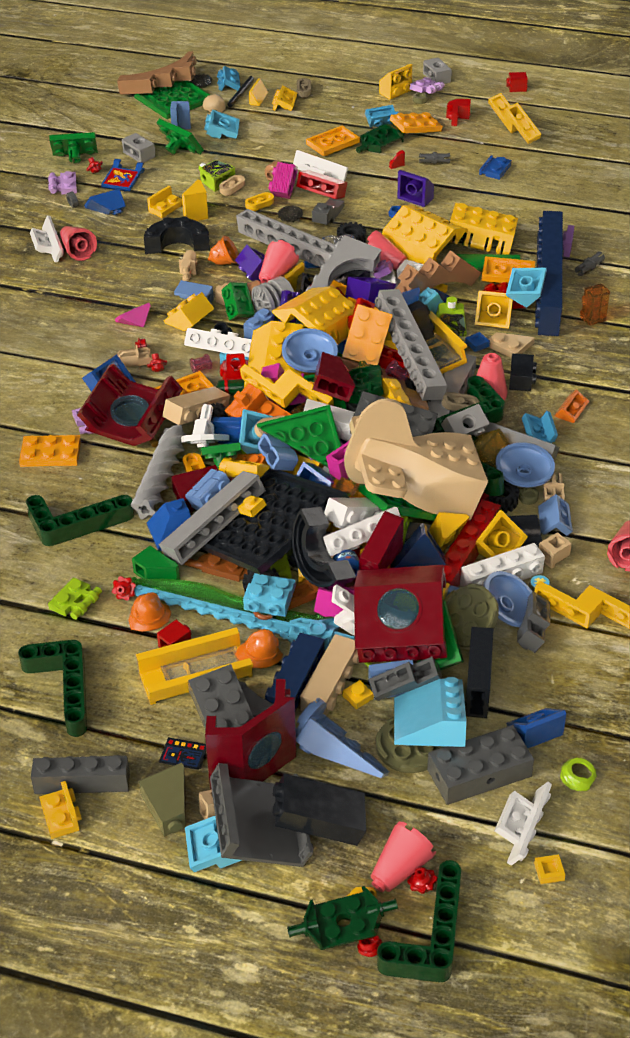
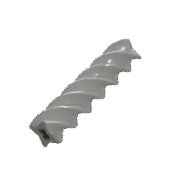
M177 424L164 429L163 435L147 467V471L136 491L131 507L137 511L139 518L142 520L156 513L155 505L163 502L160 492L169 489L166 479L174 476L171 467L180 463L177 459V454L185 451L181 443V437L187 435L183 432L182 425Z

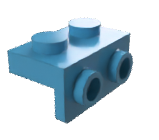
M226 66L219 70L217 74L219 90L222 91L224 86L227 85L238 91L240 88L238 71Z
M393 105L365 110L369 127L393 124L390 121L391 115L399 113L398 111L395 112Z
M546 411L541 418L527 413L523 415L521 419L526 435L551 444L556 441L558 433L549 411Z

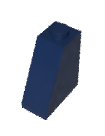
M424 523L405 542L403 549L391 563V568L446 565L443 551Z

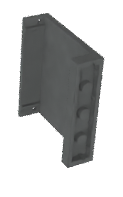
M218 763L210 776L221 858L303 867L313 854V844L310 841L309 834L275 826V816L272 815L275 797L272 793L275 783L229 777L228 764Z

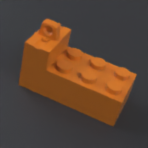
M250 383L241 392H236L234 401L225 410L228 417H242L243 409L274 417L292 415L268 400L260 389ZM292 448L297 455L300 453L296 449Z

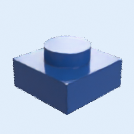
M480 332L465 338V343L474 352L490 347V340Z

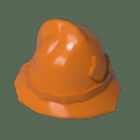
M223 236L211 248L208 261L216 265L237 264L235 259L239 253L233 241L229 237Z
M150 592L139 595L133 603L128 619L131 630L141 632L161 628L169 622L171 611L167 604L160 601L156 593Z
M260 629L252 633L245 643L238 647L235 656L239 661L250 658L253 663L252 668L262 669L277 664L283 654L279 649L278 637L276 638L274 633L268 629Z

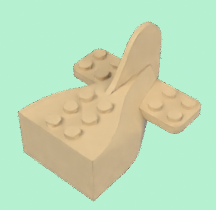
M389 398L371 403L359 416L352 417L349 424L352 436L345 451L344 466L348 477L353 482L365 484L366 489L375 494L403 498L410 504L432 514L438 515L439 512L467 514L469 516L468 520H471L488 483L471 435L443 432L412 437L404 407L398 401Z

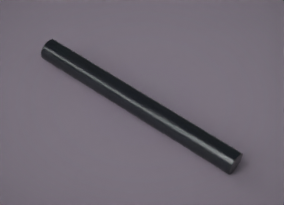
M249 76L227 103L228 107H232L253 82L254 78L252 76Z

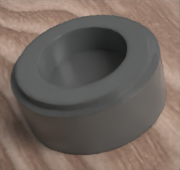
M73 191L67 193L66 199L72 208L79 206L75 193Z

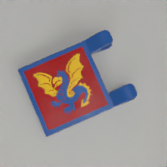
M115 159L101 187L130 191L140 174L144 173L145 169L142 168L144 163L137 162L135 170L122 168L120 164L121 159Z

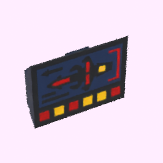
M168 737L158 763L174 766L182 763L185 768L199 770L206 756V744Z

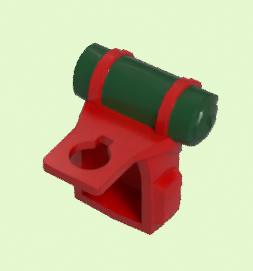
M244 353L227 354L226 361L220 364L219 372L223 378L218 381L216 388L230 394V396H234L237 391L241 392L244 389L245 381L242 379L240 368L244 364L248 365V360H245Z

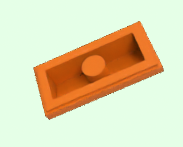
M576 389L567 397L554 416L574 423L590 401Z

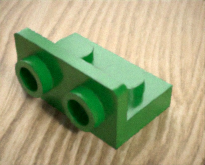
M230 282L222 288V297L229 321H233L237 317H252L255 315L247 283Z

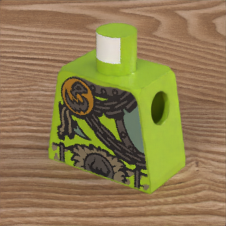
M218 160L208 164L201 163L198 168L201 182L214 192L220 189L219 185L223 181L236 175L234 166Z
M448 297L446 303L438 305L436 316L457 336L467 337L464 304L457 303L456 297Z

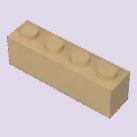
M213 386L168 398L165 401L162 417L178 425L193 422L201 416L204 404L211 405L214 403L216 405V403H220L228 408L230 394Z
M337 634L334 635L300 695L301 711H304L311 702L315 701L317 703L316 698H320L327 703L324 715L327 716L329 711L334 710L336 698L342 694L346 679L351 678L353 666L355 663H359L357 649H355V640Z

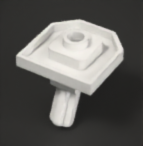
M203 405L200 419L195 420L193 434L182 436L181 443L197 444V447L201 448L209 446V443L229 441V435L214 434V425L211 423L212 405Z

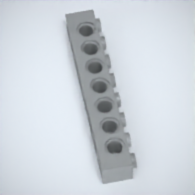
M246 209L236 215L239 233L267 245L272 241L278 242V240L288 242L295 248L294 252L296 255H299L300 259L321 267L323 263H326L330 252L335 250V244L250 209Z
M400 289L379 290L378 297L375 299V306L379 311L392 314L388 332L398 349V354L401 356L405 368H407L410 374V379L414 382L417 393H419L422 401L443 399L448 385Z

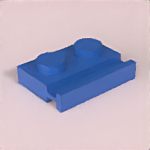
M491 155L479 169V175L486 174L485 176L500 180L511 166L512 160L505 157L493 158V155Z
M213 417L211 423L214 424L215 434L229 435V441H218V444L239 443L242 417Z

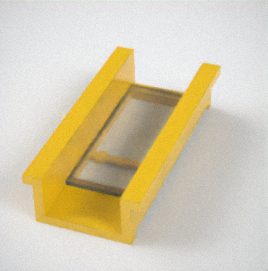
M430 311L429 318L434 325L433 333L435 337L426 340V343L443 374L467 363L464 350L467 348V344Z
M237 627L136 654L139 675L150 705L156 704V701L188 693V680L230 664L237 679L246 676L251 678L253 667L251 659L239 661L235 656L240 646V634Z

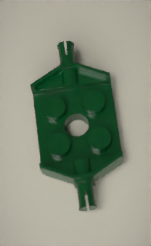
M383 124L360 135L361 146L356 147L357 153L364 150L381 153L382 147L400 138L404 142V134L396 126Z
M360 361L358 367L348 371L355 383V388L347 403L358 404L363 391L378 396L384 395L381 366L367 365L365 361L362 364Z
M362 886L363 892L316 905L312 899L306 910L304 921L301 924L287 926L290 938L305 934V937H309L320 950L375 937L378 933L381 919L384 917V912L399 909L396 898L385 902H378V899L365 886ZM347 918L351 920L349 925L345 927L338 925L342 919Z

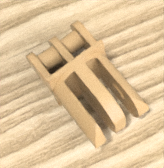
M187 250L183 258L179 259L180 274H183V281H189L192 275H196L198 259L193 250Z
M137 345L136 349L121 350L117 354L126 368L139 366L140 370V366L150 364L151 360H153L150 348H137Z
M554 473L550 483L546 482L543 484L544 502L555 494L563 500L565 499L561 473L558 474V482H556V475Z

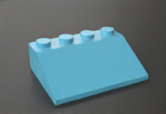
M455 677L438 679L394 697V745L465 747L466 712L462 679Z

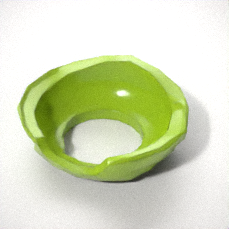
M584 758L569 759L562 765L560 772L562 782L569 789L575 791L589 790L597 777L594 766ZM574 764H583L592 775L589 778L578 777L572 772V766Z

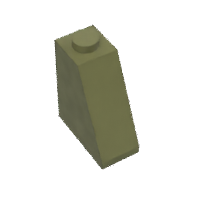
M179 763L140 780L141 796L164 837L185 828L186 783L184 765Z

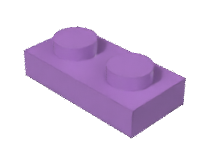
M568 225L567 231L563 233V257H570L574 235L573 225Z
M391 260L379 262L373 273L375 278L379 279L392 272L393 264Z

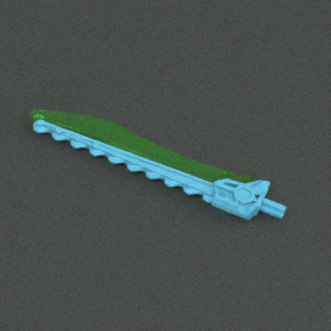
M132 578V583L136 584L134 591L137 597L154 592L159 596L160 600H164L169 606L181 605V608L184 610L195 609L201 615L212 614L217 620L229 619L234 625L246 624L249 629H268L273 633L280 634V637L283 639H288L290 643L297 639L299 633L324 639L325 650L335 634L355 640V636L338 632L340 627L334 623V618L326 619L320 614L310 615L288 610L286 617L273 615L271 619L261 620L255 617L253 612L244 610L243 598L208 584L177 579Z

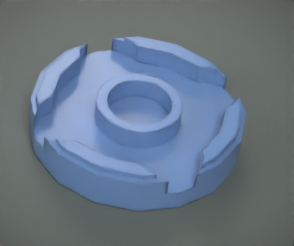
M316 698L317 703L313 701L304 709L298 717L297 723L299 725L297 728L295 727L296 737L309 718L324 713L327 705L326 702Z

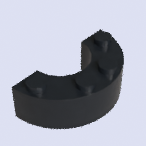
M186 216L180 218L166 217L154 223L145 231V254L162 253L166 246L176 243L187 244L194 251H210L209 231L202 223L189 219Z
M303 508L298 512L292 530L293 553L300 572L306 580L318 587L342 585L352 582L356 579V575L348 559L334 561L328 554L323 536L326 535V530L330 523L322 508Z

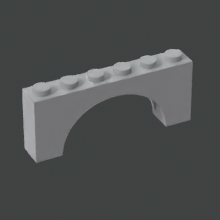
M344 235L341 241L337 242L334 252H330L328 261L322 264L320 273L314 276L312 285L308 286L306 291L311 288L328 287L335 278L348 271L366 270L373 272L380 262L381 249Z

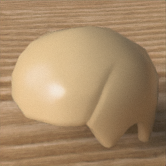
M218 94L207 96L202 105L203 109L209 112L212 109L223 112L226 108L224 99Z

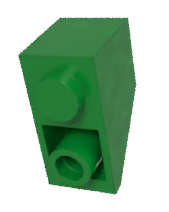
M148 546L132 558L134 573L147 583L177 582L180 580L177 562L169 559L160 550H156L152 546Z

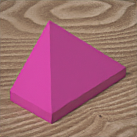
M150 303L119 315L115 318V321L117 323L144 327Z

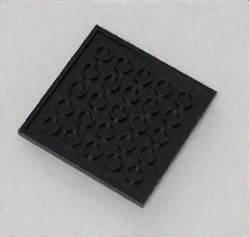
M270 468L260 478L266 491L259 498L264 499L266 506L254 517L239 514L207 542L201 550L261 575L293 548L292 530L300 509L321 507L323 512H325L329 498H349L347 493Z

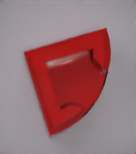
M403 150L397 152V155L390 160L389 167L391 169L405 166V152Z

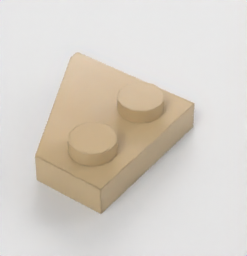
M496 332L488 339L490 340L489 348L512 358V353L522 354L534 344L535 338Z

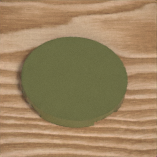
M471 583L451 591L444 599L459 647H470L471 626L495 628L499 616V607L495 596L485 587Z
M394 717L388 719L387 723L381 727L376 735V751L380 759L388 767L403 773L426 771L428 769V752L445 747L394 745Z

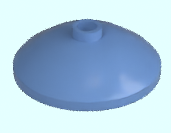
M305 328L294 331L285 338L282 344V355L286 363L292 368L306 373H315L322 352L334 356L338 354L335 340L326 332L318 329Z
M513 443L501 449L496 457V469L503 472L504 480L515 486L525 488L540 486L548 482L554 474V459L545 449L535 444Z
M504 571L491 573L485 579L483 587L492 592L497 600L499 607L498 619L508 625L520 627L526 612L528 596L532 593V590L524 581L511 573Z

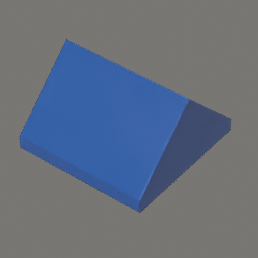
M544 708L506 724L507 727L513 725L526 747L531 748L563 735L566 711Z

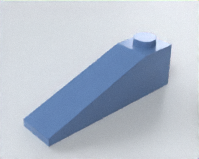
M324 714L309 718L296 738V742L300 744V749L308 754L312 753L313 755L379 778L387 776L390 772L371 754L367 752L362 753L360 751L361 745L355 740L346 738L345 734L347 732Z

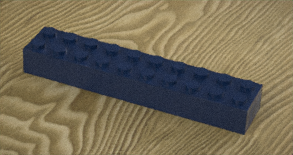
M543 211L542 217H539V230L537 233L536 268H547L541 296L535 302V328H538V335L559 336L562 314L563 212Z

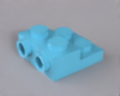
M212 109L211 113L206 116L204 130L207 131L206 134L213 138L220 139L223 134L226 137L236 139L240 119Z
M254 573L252 582L248 583L243 597L244 610L286 617L296 586V580Z
M215 816L185 827L189 866L193 872L215 864L221 869L242 861L221 858Z

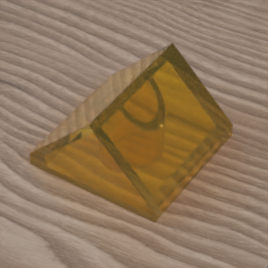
M500 428L483 433L473 442L480 461L496 468V457L499 451L510 445Z

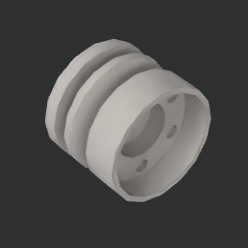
M279 276L253 287L252 301L255 309L259 311L265 308L273 311L279 307L282 291L294 292L289 281Z

